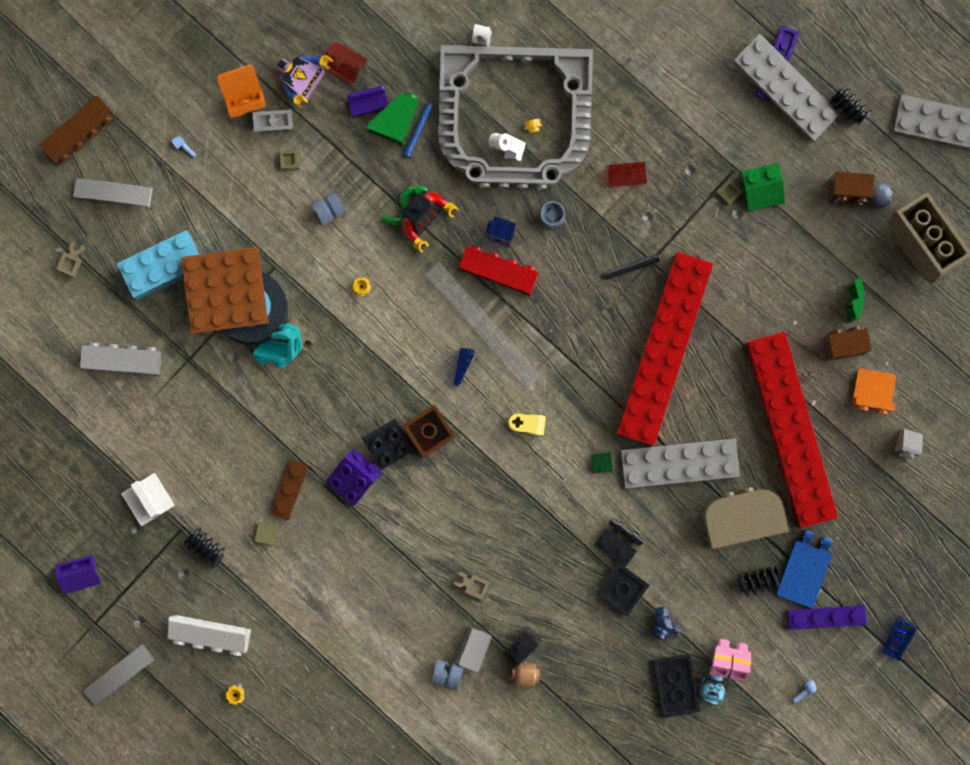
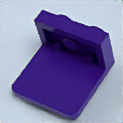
M352 449L331 473L326 483L349 504L355 506L383 473L376 465L370 463L362 453Z

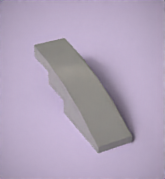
M76 178L73 197L95 200L97 202L115 203L117 205L150 207L153 188Z
M141 645L87 687L84 693L92 704L96 706L155 659L146 647Z

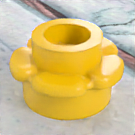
M540 119L526 121L524 130H528L529 133L540 131L539 128L542 127Z
M356 278L352 285L353 292L357 293L358 296H364L366 293H369L371 290L369 280L366 278Z
M235 685L229 687L225 695L232 705L241 703L245 698L243 695L244 690Z

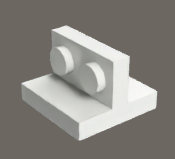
M155 473L142 481H136L131 484V488L121 493L141 526H144L175 506Z

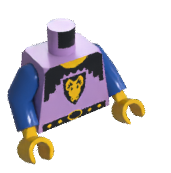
M327 55L322 57H295L291 64L284 59L279 61L277 69L284 73L281 78L283 82L282 88L287 98L295 103L299 109H302L300 104L303 101L305 103L308 102V98L325 74L324 68L330 69L327 63L329 61L333 62V60Z

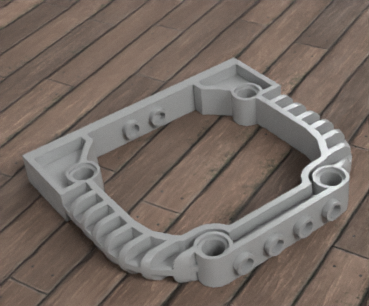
M441 45L438 137L440 148L447 161L455 169L465 173L469 183L479 185V188H490V185H496L500 189H508L509 186H517V189H528V186L536 187L538 190H546L547 187L556 186L560 182L561 176L567 175L579 166L589 149L593 49ZM479 58L501 59L503 62H511L513 59H520L521 62L554 60V68L564 78L563 92L572 99L571 140L569 148L562 158L545 160L538 168L489 167L482 158L468 157L465 154L458 139L459 95L464 94L468 90V75L479 66ZM456 80H462L464 82V85L461 87H456L454 85V82ZM575 83L578 88L570 90L568 84ZM478 170L481 174L479 177L473 178L470 176V172ZM548 172H554L556 174V178L554 180L547 179L546 174Z

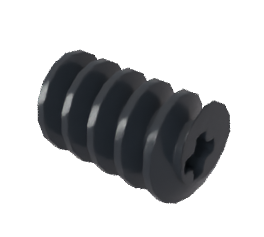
M842 87L830 99L829 103L836 102L834 108L842 107L840 114L842 115L847 112L845 119L853 118L850 124L858 123L859 125L872 110L870 109L865 112L864 110L867 105L859 106L861 99L854 101L856 94L848 95L850 88L843 90Z
M200 527L189 535L183 545L188 543L187 549L194 548L193 554L200 553V560L206 557L205 564L208 565L212 562L211 569H214L224 558L225 547L218 550L219 542L212 545L213 537L206 540L208 533L205 532L200 535L202 529Z
M774 566V571L771 567H767L766 573L763 569H759V574L753 570L751 576L748 572H744V578L741 574H737L740 590L747 597H749V591L756 595L757 589L763 594L764 587H767L769 592H771L773 585L779 590L780 579L776 566Z

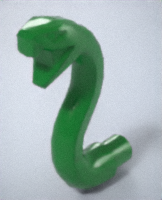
M422 185L406 188L400 196L402 211L408 205V196L411 194L417 195L419 192L428 193V188ZM383 214L381 222L388 224V226L399 227L402 226L403 217L395 218Z

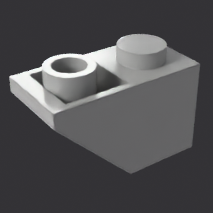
M901 429L894 452L899 453V457L905 459H914L916 456H921L923 434Z

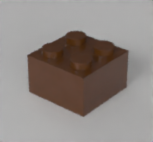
M836 171L829 178L828 201H833V204L844 205L847 202L852 203V206H864L873 198L875 175Z
M861 326L851 327L846 332H842V329L834 330L831 333H827V337L823 338L827 361L865 355L872 351L868 329H861Z
M435 404L402 425L423 458L431 455L456 438Z

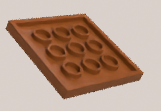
M258 247L181 257L191 334L269 324Z

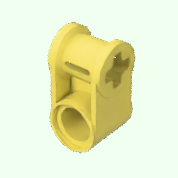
M514 414L509 418L508 426L515 432L544 436L546 416ZM516 417L522 422V425H519L518 428H515V424H512Z

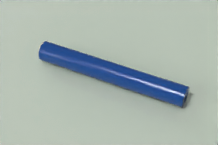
M426 103L403 153L404 156L410 158L433 108L432 105Z

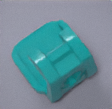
M289 323L281 324L278 327V330L281 331L273 332L271 337L288 340V343L269 340L266 343L260 344L253 352V358L256 360V363L264 365L269 361L273 362L278 368L286 367V364L291 363L302 350L300 329Z

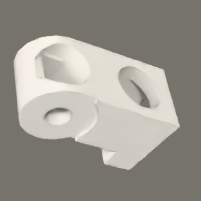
M475 24L471 46H489L492 34L490 27Z
M493 133L490 135L489 146L491 149L505 152L504 158L507 160L521 161L525 142L504 133Z

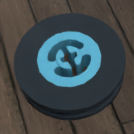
M263 272L262 278L269 324L223 330L227 336L238 343L246 345L265 343L273 338L271 337L273 332L281 331L278 330L281 324L286 323L288 316L287 297L279 283Z

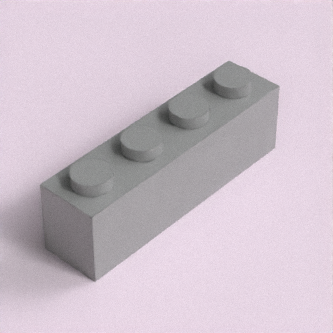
M88 342V346L82 345L80 368L83 370L160 376L162 353L156 351L157 348L145 347V350H138V346L126 345V349L118 348L119 345L107 344V347H99L100 343Z

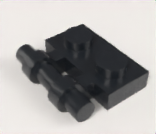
M612 518L609 525L614 530L611 533L604 529L594 545L626 567L637 552L631 545L635 542L641 546L644 539L636 531L633 532L625 527L622 521L618 522ZM619 532L629 538L626 543L616 537Z

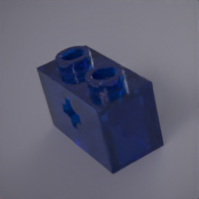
M494 216L493 221L489 220L486 228L488 240L510 247L516 230V223Z

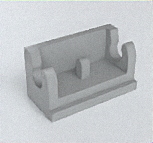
M292 110L252 112L254 132L292 129L293 127Z
M469 626L455 663L479 672L492 635Z

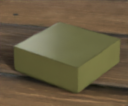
M298 150L279 151L281 171L299 170Z
M730 179L716 191V194L728 206L743 193Z
M259 522L254 541L274 546L278 527Z

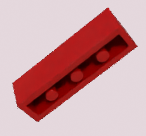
M475 245L471 247L466 246L459 265V270L529 296H531L539 273L535 271V267L530 265L520 266L516 260L507 258V260L501 259L499 254L491 251L489 254L482 252V248Z

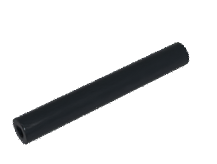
M658 254L603 274L605 279L608 280L659 262L660 259Z

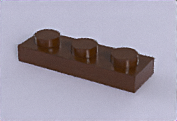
M290 459L271 514L290 520L309 468L308 465Z

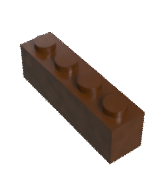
M96 95L39 146L57 165L64 164L70 159V155L73 152H78L84 147V143L89 138H95L103 126L110 125L115 115Z

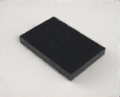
M691 654L653 659L652 664L661 717L666 718L700 712Z

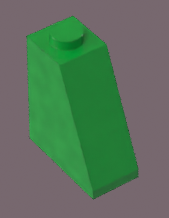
M408 92L406 94L400 93L367 125V131L403 145L419 107L417 96Z

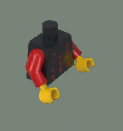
M420 192L417 193L401 213L403 217L401 229L411 242L414 241L413 247L420 252H423L421 245L423 244L428 247V243L418 239V237L442 211V208L450 217H454L451 214L452 209L459 211L453 203H447L448 201L436 192L426 193L425 195Z

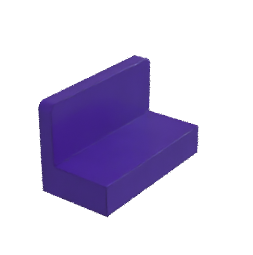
M384 86L347 95L353 118L382 111L389 105Z
M93 555L56 565V579L64 594L101 583L96 572V561Z

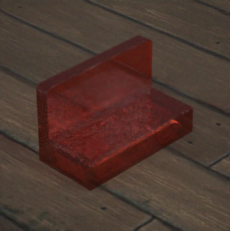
M334 42L325 52V55L333 60V62L329 61L327 63V66L330 67L329 71L354 84L361 68L366 64L367 58L338 42Z
M646 162L608 165L609 188L646 185Z

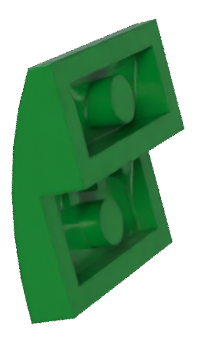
M862 278L853 280L847 285L851 301L845 304L849 323L860 319L864 305Z

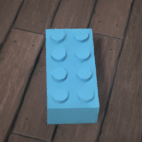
M185 230L117 263L133 298L138 301L183 279L181 257L200 254L190 233Z

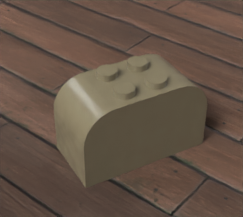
M928 192L896 211L889 221L890 231L894 239L918 273L929 283H934L966 263L970 258V250Z
M753 488L739 490L740 494L735 495L734 492L721 494V499L708 503L702 512V524L708 549L789 532L780 498L769 490L754 491Z

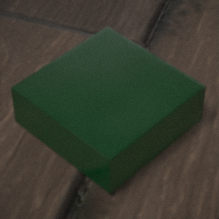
M611 452L591 455L594 474L613 472Z

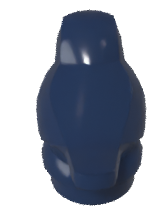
M659 607L654 609L656 616L654 618L655 626L653 627L652 635L666 641L667 637L669 638L670 636L669 633L683 632V630L675 627L666 608Z

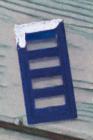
M460 348L454 380L455 387H459L475 355V350Z
M899 616L881 652L899 661L917 631V625ZM904 625L908 627L909 630L907 631L901 628V626ZM900 632L906 636L903 638L897 635V633ZM896 639V640L902 642V644L899 645V644L893 642V640ZM890 645L899 649L898 653L889 649Z

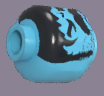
M711 675V678L705 677L703 679L700 695L704 701L718 704V702L724 700L728 685L722 681L723 677Z

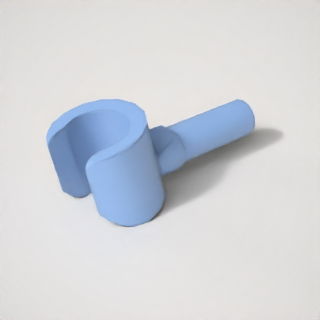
M180 136L172 139L176 149L182 146L193 158L196 156Z
M813 680L804 684L806 690L793 699L795 703L804 696L816 691V685Z

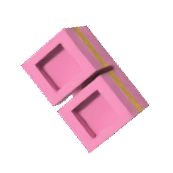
M720 639L712 656L710 675L727 678L729 674V679L746 682L750 674L751 652H748L747 644L737 643L736 649L729 648L728 640Z

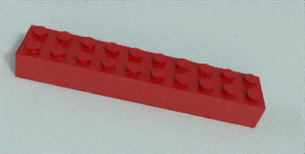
M676 252L616 435L651 447L655 445L714 263Z
M781 332L745 343L797 528L839 518L786 333Z

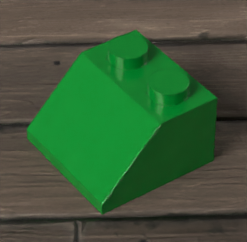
M779 162L741 171L739 179L748 212L785 203L784 182Z

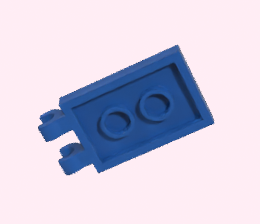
M804 530L801 542L794 541L780 580L779 590H777L775 595L813 608L832 554L827 552L832 539L823 536L818 549L809 546L814 532Z

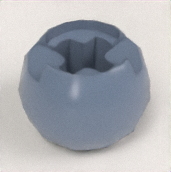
M879 183L874 186L873 204L877 207L888 206L892 202L890 197L892 196L891 188L885 183Z

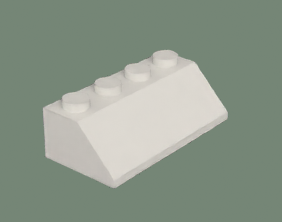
M178 615L169 617L168 639L173 640V644L184 645L187 642L192 643L194 648L203 649L204 646L211 647V651L222 652L223 649L230 650V654L237 656L247 652L251 629Z

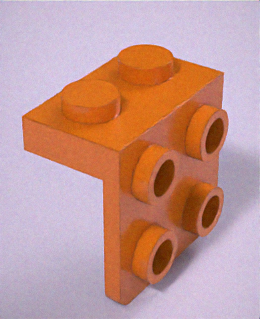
M246 65L217 76L230 118L240 117L245 113L258 111L266 107L265 98L252 65Z
M863 368L857 371L851 406H857V410L861 411L873 409L876 410V413L883 415L893 412L895 403H892L896 376L890 373Z

